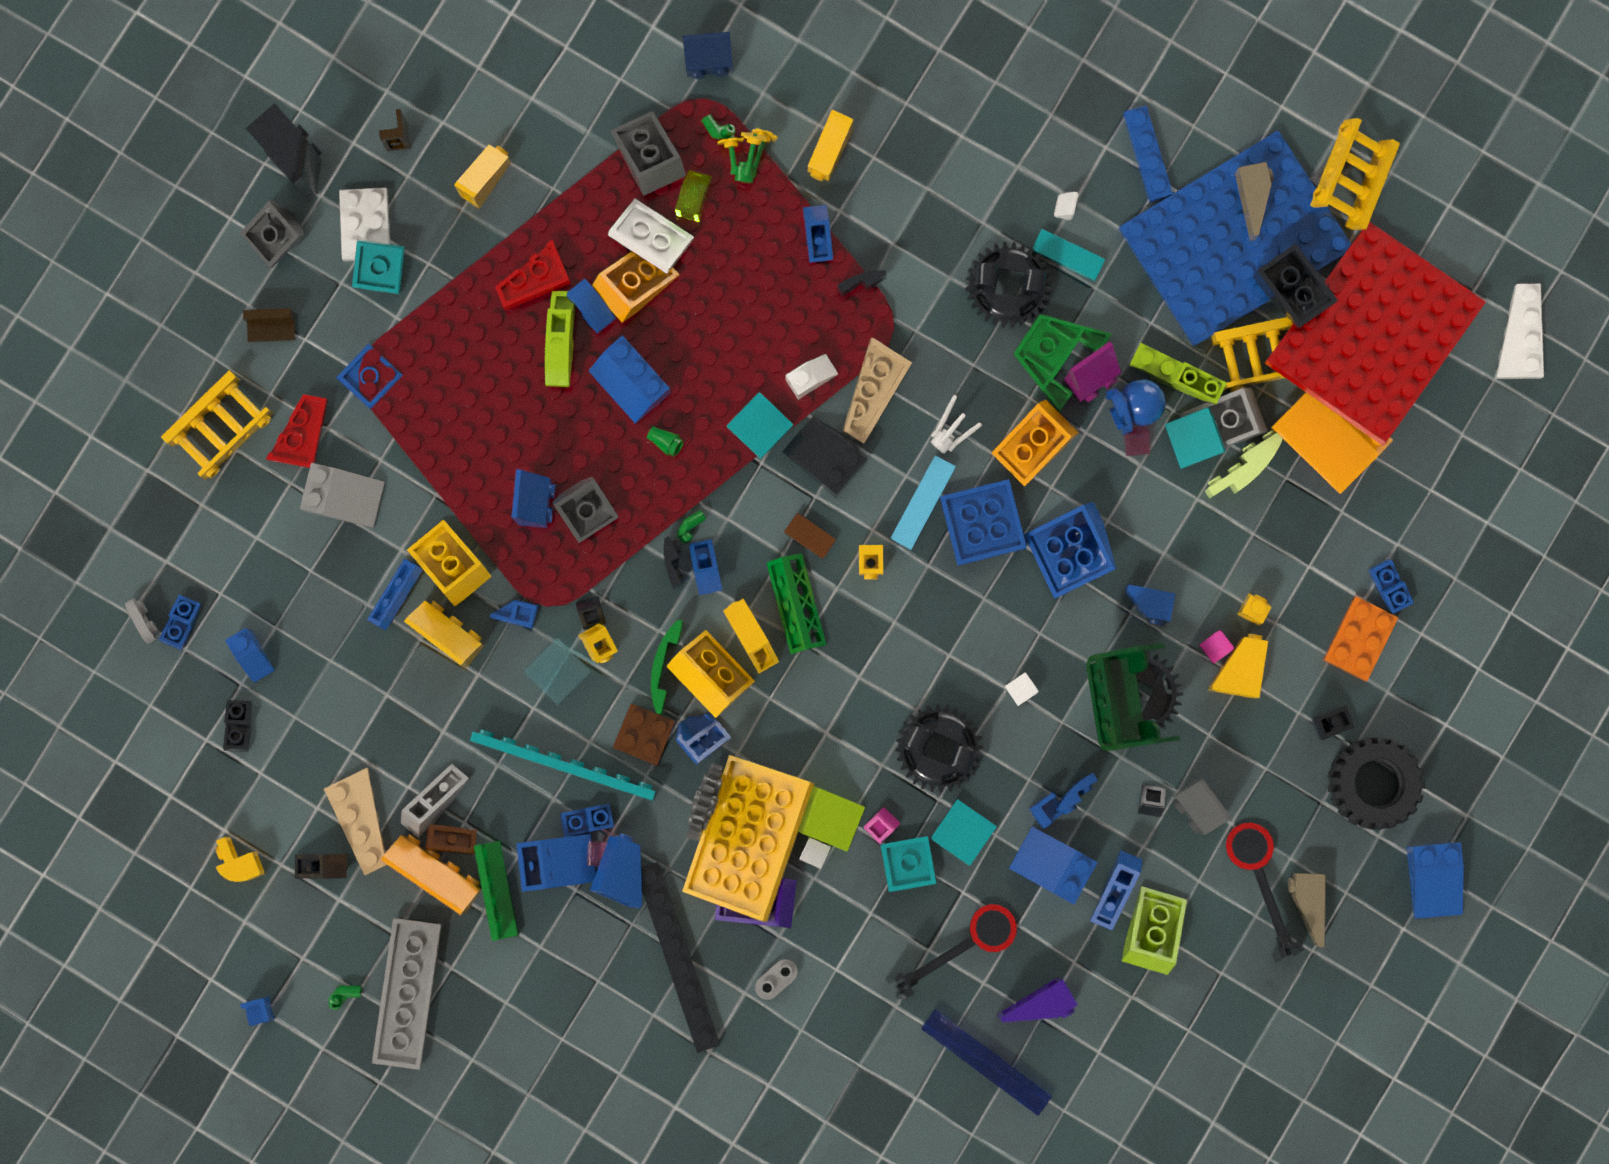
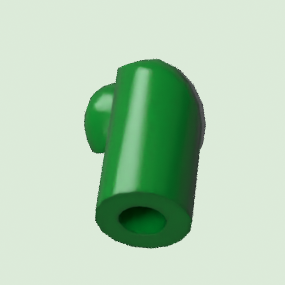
M712 115L702 119V123L712 138L719 140L733 138L735 134V127L733 125H718Z
M698 511L683 520L677 531V538H680L683 544L693 539V535L689 531L706 520L702 511Z
M338 986L329 996L328 1006L332 1010H338L348 997L361 998L362 986Z

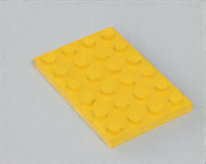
M729 755L721 777L722 784L718 793L719 799L715 812L711 814L707 828L702 832L682 892L767 922L814 783Z

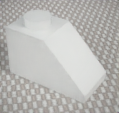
M824 354L788 373L786 381L799 400L837 376L838 373L827 355Z

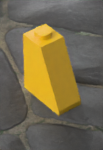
M831 110L808 164V172L811 173V177L819 181H823V179L830 180L853 132L854 119Z
M488 145L455 183L454 186L459 195L480 209L511 164L507 156L509 153L499 146L494 148Z
M744 599L731 603L723 610L759 674L779 663L768 639Z
M1248 634V637L1241 638L1209 685L1208 691L1254 699L1259 698L1268 641L1262 640V636L1256 634Z

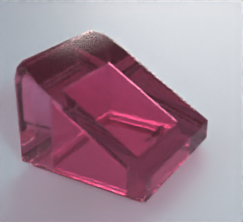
M1146 426L1133 427L1131 433L1123 435L1126 456L1150 454L1149 431Z
M588 842V866H599L607 842Z

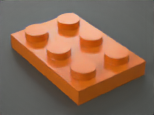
M1357 596L1353 597L1323 661L1365 682L1368 681L1398 617Z

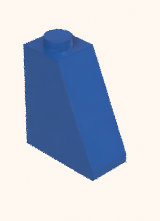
M620 834L619 837L610 836L590 891L630 908L641 909L640 845L633 843V838L624 834Z

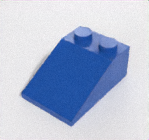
M516 469L512 518L519 526L548 528V522L553 521V508H550V499L555 498L556 485L552 484V480L542 475Z
M1031 827L1009 869L1075 905L1098 862L1042 831Z
M1451 842L1406 846L1414 919L1462 915L1464 866L1461 843Z

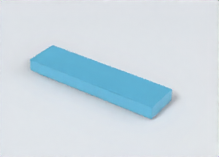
M934 456L892 534L891 540L909 550L913 548L956 466Z

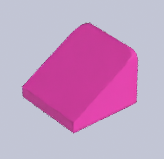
M1221 630L1216 631L1199 644L1213 664L1234 650V647Z
M883 807L863 828L881 844L900 825V822Z

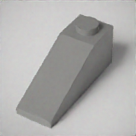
M451 764L402 809L401 824L419 838L428 829L429 824H434L468 783L469 778Z

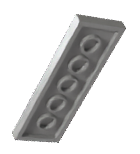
M393 918L372 1058L373 1064L421 1069L442 924Z

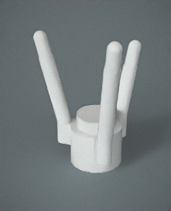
M953 395L936 430L931 435L933 439L930 443L944 454L947 450L952 452L959 443L982 426L981 423L976 424L953 441L955 437L952 433L965 418V414L962 413L948 430H942L957 399L956 395Z

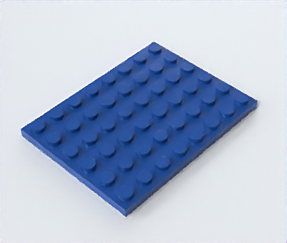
M1279 131L1274 132L1119 227L1121 234L1193 347L1211 337L1215 332L1221 331L1270 301L1253 278V275L1258 269L1295 243L1316 271L1342 257L1352 245L1328 207L1313 208L1310 206L1316 188ZM1267 162V167L1271 168L1273 172V182H1271L1272 185L1259 235L1255 240L1250 241L1235 172L1239 167Z

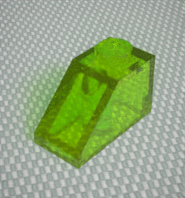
M691 170L688 171L675 208L676 216L699 222L712 176Z

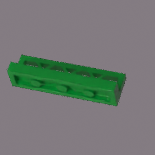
M803 555L784 556L767 562L790 654L825 646L826 641ZM790 561H796L797 573L792 571ZM798 584L803 587V596L797 591ZM804 607L809 610V620L804 616ZM810 630L815 633L817 640L815 643H811Z
M501 841L475 845L474 850L491 939L496 941L518 936L519 933Z

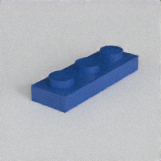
M404 558L367 620L386 631L393 622L400 606L405 602L411 588L418 581L423 569Z

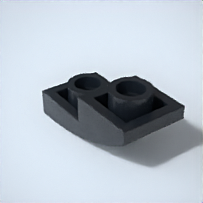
M669 536L664 538V561L669 580L675 589L682 585L680 579L684 578L679 566L673 567L672 563L680 560L678 554L682 551L676 539L671 541Z
M227 700L224 724L226 725L223 742L224 751H249L251 701Z

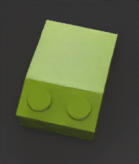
M813 786L798 832L848 852L865 807Z
M1141 886L1126 936L1122 962L1168 975L1176 965L1187 900Z

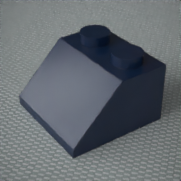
M730 31L683 36L687 77L692 76L693 79H702L706 75L715 74L716 77L728 76L729 73H733Z

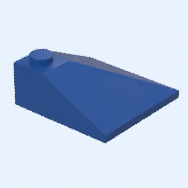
M1094 502L1084 504L1024 534L1054 599L1116 569L1106 529Z

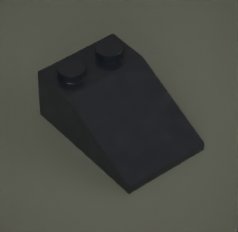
M1296 243L1262 266L1253 275V278L1267 297L1298 329L1338 302L1337 298Z
M815 417L810 419L782 451L835 498L838 497L867 463L866 457Z

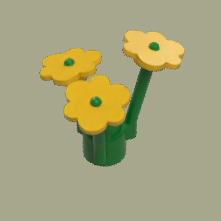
M758 128L753 129L752 133H741L751 145L747 162H739V166L736 165L734 147H738V143L743 142L744 138H729L717 142V144H724L725 148H729L731 159L730 174L735 175V181L753 183L765 143L778 139V136L773 135L772 132ZM756 145H759L758 150H757V153H756V156H755V159H754V162H753L755 147H756Z

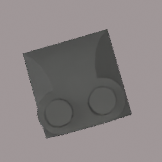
M274 200L268 201L240 232L269 268H273L294 246L299 245L304 238V231L299 223L283 206Z
M593 477L581 480L561 493L552 502L578 543L619 518Z

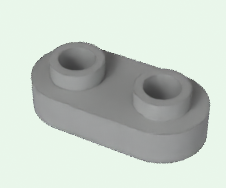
M135 598L125 602V607L143 640L147 644L157 640L156 634L159 631L154 622H149L145 613L148 611L141 600L137 601Z
M789 959L778 961L757 980L755 985L757 995L765 1000H770L777 996L795 980L797 976L796 964ZM783 967H787L790 969V974L788 976H783L781 974V969ZM765 983L771 984L772 990L770 992L763 990L762 987Z

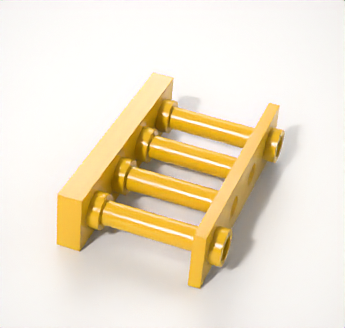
M1359 118L1346 119L1339 127V134L1310 204L1313 208L1328 207L1329 204L1348 215L1345 226L1351 230L1367 229L1400 145L1394 139L1376 142L1359 132L1358 129L1362 121ZM1354 140L1373 151L1370 164L1350 153ZM1345 162L1365 172L1361 185L1341 174ZM1337 183L1356 194L1357 197L1353 207L1332 195Z
M1288 317L1215 332L1211 336L1213 346L1220 344V347L1224 350L1231 382L1226 384L1223 391L1230 390L1232 393L1246 386L1285 378L1278 372L1263 375L1255 340H1257V336L1266 335V338L1270 340L1273 352L1280 343L1278 336L1280 331L1289 330L1294 324ZM1243 339V343L1247 345L1254 377L1240 380L1232 345H1234V341Z
M230 370L161 436L172 447L175 444L180 445L202 467L197 474L205 480L208 477L210 479L213 478L220 471L219 467L258 428L262 429L271 421L270 417L274 414L267 407L260 411L238 389L237 384L241 380ZM226 395H232L254 418L244 428L221 406V400ZM209 411H214L237 434L228 444L204 422L203 417ZM192 428H197L220 451L211 461L187 439L186 434Z

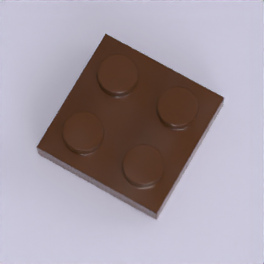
M630 704L613 748L658 766L675 721Z

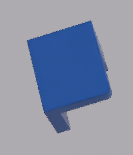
M1051 792L1029 808V811L1044 829L1064 813L1062 811L1056 814L1054 810L1059 802L1054 792Z
M269 996L240 1004L241 1009L245 1008L249 1027L275 1020Z

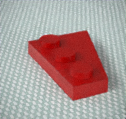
M553 240L548 242L546 247L538 254L535 253L530 257V261L524 266L516 269L495 287L505 311L570 284Z

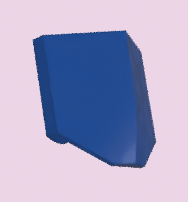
M711 713L686 718L678 724L676 741L696 765L711 756L731 738Z

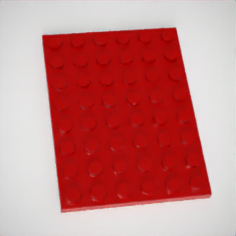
M1369 222L1367 229L1361 231L1325 280V284L1337 298L1338 302L1299 329L1293 324L1265 364L1384 446L1486 301Z

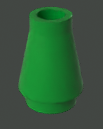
M655 426L650 429L647 435V439L651 440L667 456H677L684 444V440L680 439V435L658 429Z

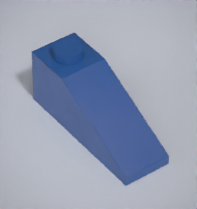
M1120 850L1091 916V922L1113 930L1141 873L1143 859Z

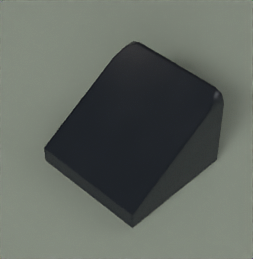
M598 596L576 602L583 630L589 629L596 624H606Z
M1142 784L1138 813L1161 817L1165 807L1166 788Z

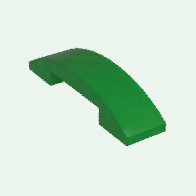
M677 620L667 631L658 647L653 662L651 694L656 713L660 715L663 714L668 693L666 690L659 689L669 643L679 645L684 623L682 620Z

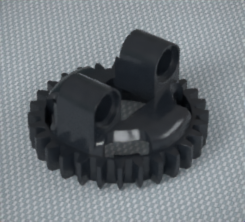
M1004 242L1001 249L997 244H994V251L987 247L985 249L986 256L981 253L978 254L980 262L972 261V265L976 269H968V273L973 275V277H967L965 281L972 285L967 286L965 291L972 292L967 297L968 301L975 300L971 308H980L977 316L983 313L986 314L984 322L992 318L993 326L998 321H1001L1002 328L1005 327L1007 322H1010L1011 329H1013L1017 321L1021 327L1024 326L1025 318L1031 323L1033 321L1032 314L1036 317L1040 315L1037 310L1038 308L1045 310L1046 306L1042 301L1049 302L1050 300L1045 293L1052 292L1051 288L1046 287V285L1052 283V279L1046 278L1050 274V270L1043 271L1042 269L1047 264L1046 261L1038 262L1041 255L1032 256L1033 248L1025 252V244H1022L1020 249H1016V242H1013L1011 248H1008L1007 243ZM999 269L1024 273L1021 297L995 293ZM979 294L984 295L986 300L991 304V311H988L989 307L986 305L983 299H979ZM1036 301L1034 305L1024 310L1022 315L1020 314L1022 308L1026 307L1030 302Z
M1147 651L1148 666L1145 671L1136 673L1138 682L1154 688L1142 711L1143 720L1155 719L1156 721L1154 722L1165 730L1167 727L1164 721L1172 723L1173 719L1170 717V714L1178 715L1179 713L1174 709V706L1182 705L1181 702L1176 701V697L1183 696V693L1176 692V688L1181 687L1182 683L1174 682L1179 677V674L1171 675L1170 672L1174 669V666L1166 668L1167 659L1159 662L1158 653L1153 658H1150L1151 651ZM1163 674L1167 676L1165 680L1168 690H1171V694H1168L1162 681Z
M939 704L936 705L935 711H932L930 706H927L926 714L919 709L918 718L911 714L910 718L913 722L911 724L908 722L903 723L907 730H899V733L904 736L903 739H896V742L902 744V747L895 749L896 752H902V756L897 758V761H904L905 763L900 770L908 769L909 772L905 777L908 778L913 775L915 778L912 784L921 781V789H924L927 784L930 785V792H933L935 786H938L940 793L943 792L944 786H947L948 790L952 791V784L954 783L958 788H961L960 780L962 779L968 783L969 780L966 775L975 776L972 767H980V764L975 762L976 758H983V755L977 753V750L984 748L982 745H977V741L982 739V736L974 735L979 728L971 729L970 725L974 720L971 719L966 722L964 720L966 713L959 717L957 715L958 708H955L950 713L949 705H946L944 711H941ZM937 717V719L933 721L927 722L925 724H919L920 722H925L929 719ZM964 730L966 731L971 746L968 744L967 738L964 734ZM933 731L957 741L947 765L923 755ZM907 750H909L912 754L913 760L916 764L915 770L912 767L913 763L910 759V755L907 754ZM954 773H960L958 775H954L953 777L945 779V781H942V779L946 776H950Z

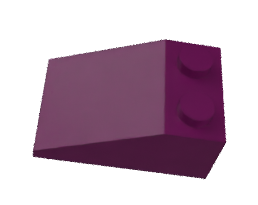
M1111 342L1105 344L1072 367L1065 377L1064 382L1073 392L1079 403L1084 400L1089 403L1099 396L1097 391L1105 386L1106 389H1109L1118 382L1117 377L1121 374L1113 344Z

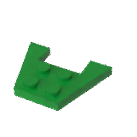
M1040 314L1013 355L1060 413L1073 392L1055 381L1054 377L1078 342L1095 352L1106 344L1112 334Z

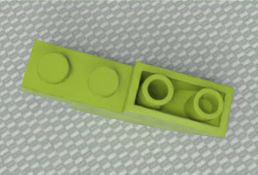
M552 291L546 325V386L570 387L574 348L572 338L576 306L567 297L568 291Z
M1140 343L1129 364L1162 384L1213 404H1217L1227 384L1223 380L1186 362L1181 363L1143 343Z

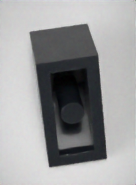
M295 854V878H347V854Z

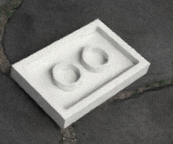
M387 188L339 190L342 260L355 261L357 240L390 244Z
M637 199L632 201L608 233L610 237L665 273L671 270L694 238Z

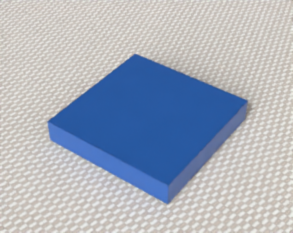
M368 343L336 378L371 410L403 375L381 355L380 361L395 371V378L371 402L364 398L359 387L358 371L363 356L368 350L374 349ZM373 367L364 368L360 373L361 382L363 384L366 383L362 377L363 373L371 369L376 373V379L372 382L376 384L379 379L378 371Z

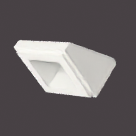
M1078 192L1059 194L1054 213L1055 217L1066 220L1073 218Z
M1026 672L1004 686L1018 706L1039 692Z
M809 837L799 859L821 869L831 847Z

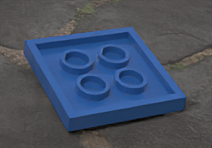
M1009 479L940 496L957 566L1027 549Z

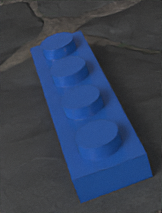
M1147 106L1125 111L1123 117L1149 202L1171 196L1173 192Z

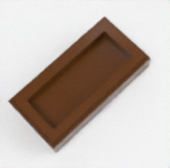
M799 513L794 516L784 531L786 535L821 559H824L836 541L834 537Z

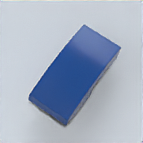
M586 279L567 292V297L582 312V318L597 334L615 320L611 310Z
M1387 559L1368 569L1382 599L1392 614L1414 604L1405 582L1401 581L1391 559Z
M179 595L168 615L169 620L159 638L160 642L182 651L195 624L201 604Z
M1094 773L1085 776L1067 790L1054 809L1056 814L1063 811L1066 815L1077 809L1076 804L1082 801L1077 792L1079 791L1083 795L1094 789L1092 784L1098 781Z
M610 804L560 813L564 837L614 827Z

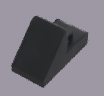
M1347 705L1311 717L1318 740H1324L1355 728Z

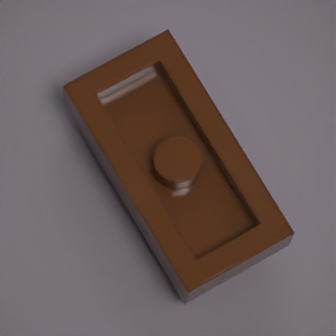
M429 824L426 850L474 855L477 830Z

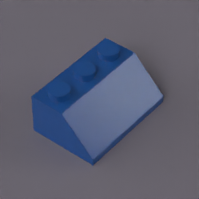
M623 335L607 348L589 369L591 375L635 424L671 393L670 388Z

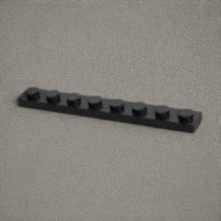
M658 862L641 867L642 892L696 1051L700 1053L720 1046Z

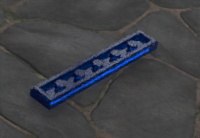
M936 1009L921 1027L924 1032L1037 1116L1040 1115L1052 1098L1050 1094Z

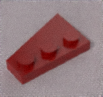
M303 394L266 460L310 468L311 463L316 461L328 400Z

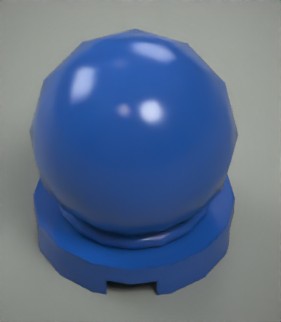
M1134 380L1125 386L1122 393L1117 388L1106 391V400L1111 399L1114 407L1109 409L1117 429H1122V435L1131 433L1133 431V424L1137 426L1151 425L1165 411L1166 399L1164 392L1156 383L1149 380Z

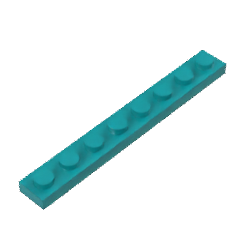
M480 729L479 733L472 732L470 738L472 742L652 801L655 799L656 791L652 790L653 785L639 781L638 785L629 783V777L616 774V777L613 778L606 775L607 770L595 766L593 770L583 768L585 764L583 762L571 759L570 763L561 760L562 755L549 751L546 756L538 753L539 748L525 744V747L522 748L515 745L516 740L503 736L501 741L493 738L494 733Z

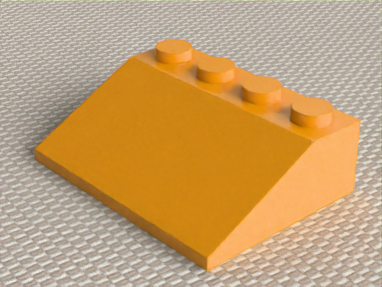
M1306 392L1272 426L1339 494L1393 441L1390 437L1385 445L1382 446Z

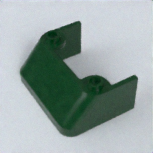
M1164 643L1134 646L1094 654L1088 658L1086 669L1098 743L1103 750L1113 751L1180 740L1179 735L1161 738L1157 723L1152 720H1143L1136 673L1145 671L1148 666L1147 651L1165 648Z

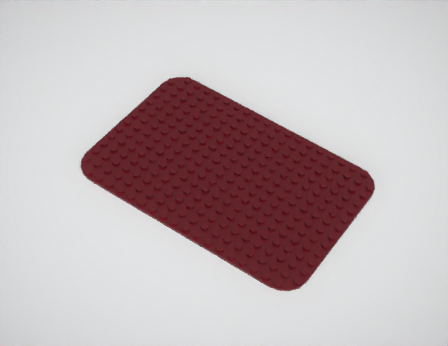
M705 98L686 100L670 108L658 118L681 158L686 176L643 195L618 149L378 338L372 345L374 349L368 350L363 356L358 371L359 387L363 397L369 402L395 378V371L380 361L381 355L403 375L371 408L372 412L513 588L530 602L552 607L567 605L579 599L754 460L757 456L727 428V425L759 392L794 424L792 427L794 428L860 375L871 338L889 347L894 331L893 312L884 294L877 286L867 292L861 284L844 297H841L837 291V285L853 276L865 273V271L831 230L833 260L810 263L803 208L811 207V205L763 148L756 170V178H754L753 183L735 181V175L730 174L731 159L729 148H725L724 144H717L720 140L711 137L702 123V119L712 115L718 125H733L735 127L733 138H744L741 133H749L750 131L737 115L722 103ZM744 138L743 142L738 143V147H734L737 166H739V162H747L751 143H748L746 138ZM756 145V147H755L753 162H754V159H755V156H756V153H757V150H758L759 145ZM634 199H637L694 237L692 243L673 266L679 276L623 323L613 313L615 320L597 334L582 318V312L576 307L572 338L574 348L570 387L546 386V325L552 291L505 311L495 287L516 269H520L530 261L529 258L535 253L538 254L551 240L554 242L570 280V284L554 291H570L584 279L592 286L601 272L632 251L610 237L608 233ZM622 335L671 391L664 400L636 424L589 372V369L602 353ZM826 354L838 375L798 400L786 381V375L804 363ZM373 367L378 371L379 379L376 384L372 383L376 379V373L371 369L363 373L362 377L366 383L363 384L361 382L360 373L364 368ZM653 426L680 435V439L684 440V444L677 456H667L651 440L647 439V435ZM516 469L548 477L552 480V484L556 485L555 498L550 499V508H553V521L548 522V528L519 526L512 518ZM593 477L619 518L578 543L552 502L561 493L581 480Z

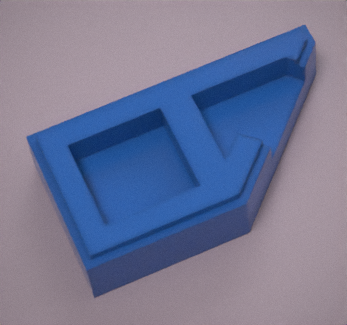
M513 600L496 612L491 613L489 618L533 629L539 606Z

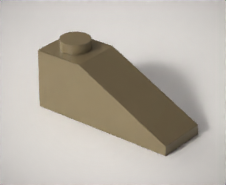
M1267 162L1239 167L1235 172L1250 241L1255 240L1259 235L1272 185L1271 182H1273V172L1271 168L1267 167Z
M1292 873V878L1288 879V891L1292 892V899L1314 945L1325 947V874Z

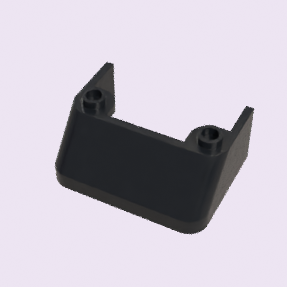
M274 103L248 125L246 130L309 202L316 196L322 162L319 156L322 152L314 143L310 144L306 138L309 134L300 124L296 127Z

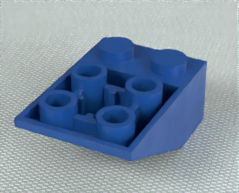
M591 834L516 843L522 892L591 883L594 880L596 873Z

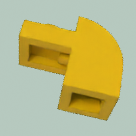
M230 837L216 840L218 845L215 847L216 853L220 860H224V864L216 866V869L224 878L234 882H242L265 874L257 852H250L238 857Z

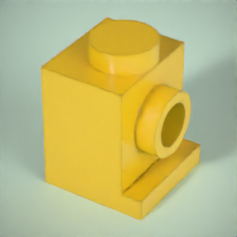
M859 545V575H864V580H878V575H883V545ZM869 559L875 561V566L872 568L866 565V561Z
M1248 593L1237 615L1258 626L1263 624L1271 606H1269L1270 604L1267 603L1268 601L1265 598Z
M596 624L578 635L592 661L596 663H605L613 658L612 655L618 652L606 627L601 624ZM600 641V646L595 648L594 644Z

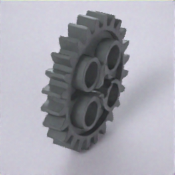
M712 763L708 775L704 774L699 791L696 790L691 805L692 812L688 821L690 827L687 838L699 840L702 830L707 828L711 814L715 812L719 799L718 793L722 784L720 779L723 771L722 766Z

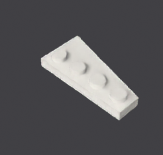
M1516 284L1513 290L1507 327H1505L1503 346L1500 350L1499 364L1494 379H1541L1544 377L1541 284Z

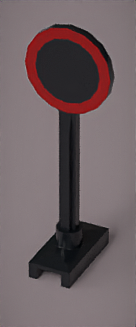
M1255 823L1240 824L1233 828L1227 836L1225 844L1227 856L1238 868L1254 872L1277 935L1276 941L1279 948L1272 953L1275 963L1281 961L1286 955L1290 956L1293 954V956H1297L1304 951L1302 941L1292 942L1290 934H1287L1263 866L1272 857L1274 850L1273 839L1269 832L1261 825Z
M988 904L980 907L972 915L969 922V938L914 972L910 971L905 975L902 972L894 973L886 978L888 983L896 982L897 985L895 987L897 990L900 989L902 991L896 995L897 999H907L915 994L912 987L918 984L920 979L975 945L986 952L1005 950L1013 943L1016 936L1017 925L1014 916L1008 909L1000 905Z

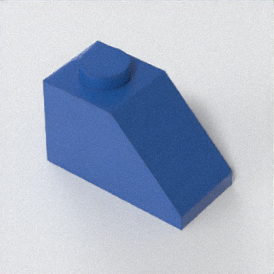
M826 205L804 207L803 216L810 263L833 260L830 224Z
M712 539L689 544L699 595L721 591L722 585Z
M1134 585L1125 586V593L1143 619L1150 620L1149 624L1163 626L1164 623L1171 621L1175 593Z
M245 628L225 640L237 662L254 683L275 671L251 629Z

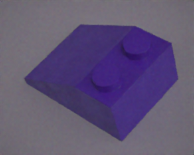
M781 879L767 922L757 920L717 904L714 920L791 928L797 880Z
M1057 977L1004 1009L997 1016L1002 1022L1058 1017L1064 1019L1075 1012L1074 1007L1078 1006L1064 981Z

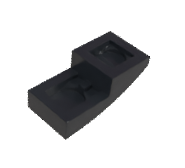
M875 270L858 274L838 284L837 291L841 297H844L862 284L868 292L884 281L887 273L885 270Z

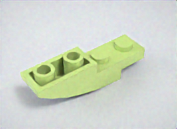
M1273 429L1262 436L1264 441L1257 446L1253 442L1242 449L1244 454L1239 459L1243 466L1238 463L1228 469L1229 475L1223 479L1219 475L1208 482L1210 487L1205 490L1208 497L1212 498L1229 486L1235 494L1248 485L1269 464L1283 438Z

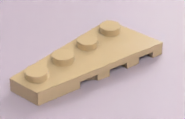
M874 338L870 339L843 427L844 433L862 444L867 440L912 362Z
M365 768L324 788V791L364 875H368L387 864L381 861L385 854V848L378 822L379 818L370 781L369 768Z

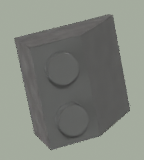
M1195 779L1173 796L1176 801L1173 803L1181 815L1184 813L1190 819L1188 825L1196 834L1206 835L1232 818L1203 779Z

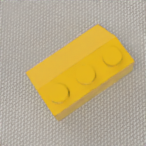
M434 600L431 604L424 601L404 622L458 664L467 668L484 647L480 642L482 637L473 630L466 632L462 629L463 623L453 615L450 618L442 613L444 608Z
M707 630L680 650L667 665L668 669L715 718L755 682Z

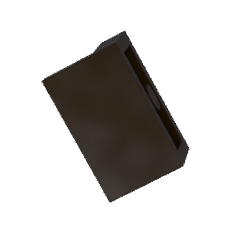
M396 109L398 128L379 130L380 140L387 152L411 149L408 122L401 109Z
M291 308L243 310V320L247 322V342L296 340L295 312Z

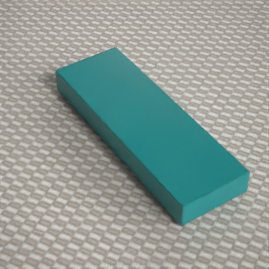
M1041 229L1033 246V253L1040 254L1042 257L1094 282L1105 261L1104 258Z

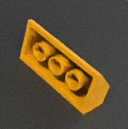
M409 834L407 837L401 835L383 855L381 861L460 915L467 913L482 891V888L478 886L480 882L471 875L465 877L460 874V868L454 863L448 861L446 864L439 859L441 855L436 851L422 848L419 845L421 841L413 835Z

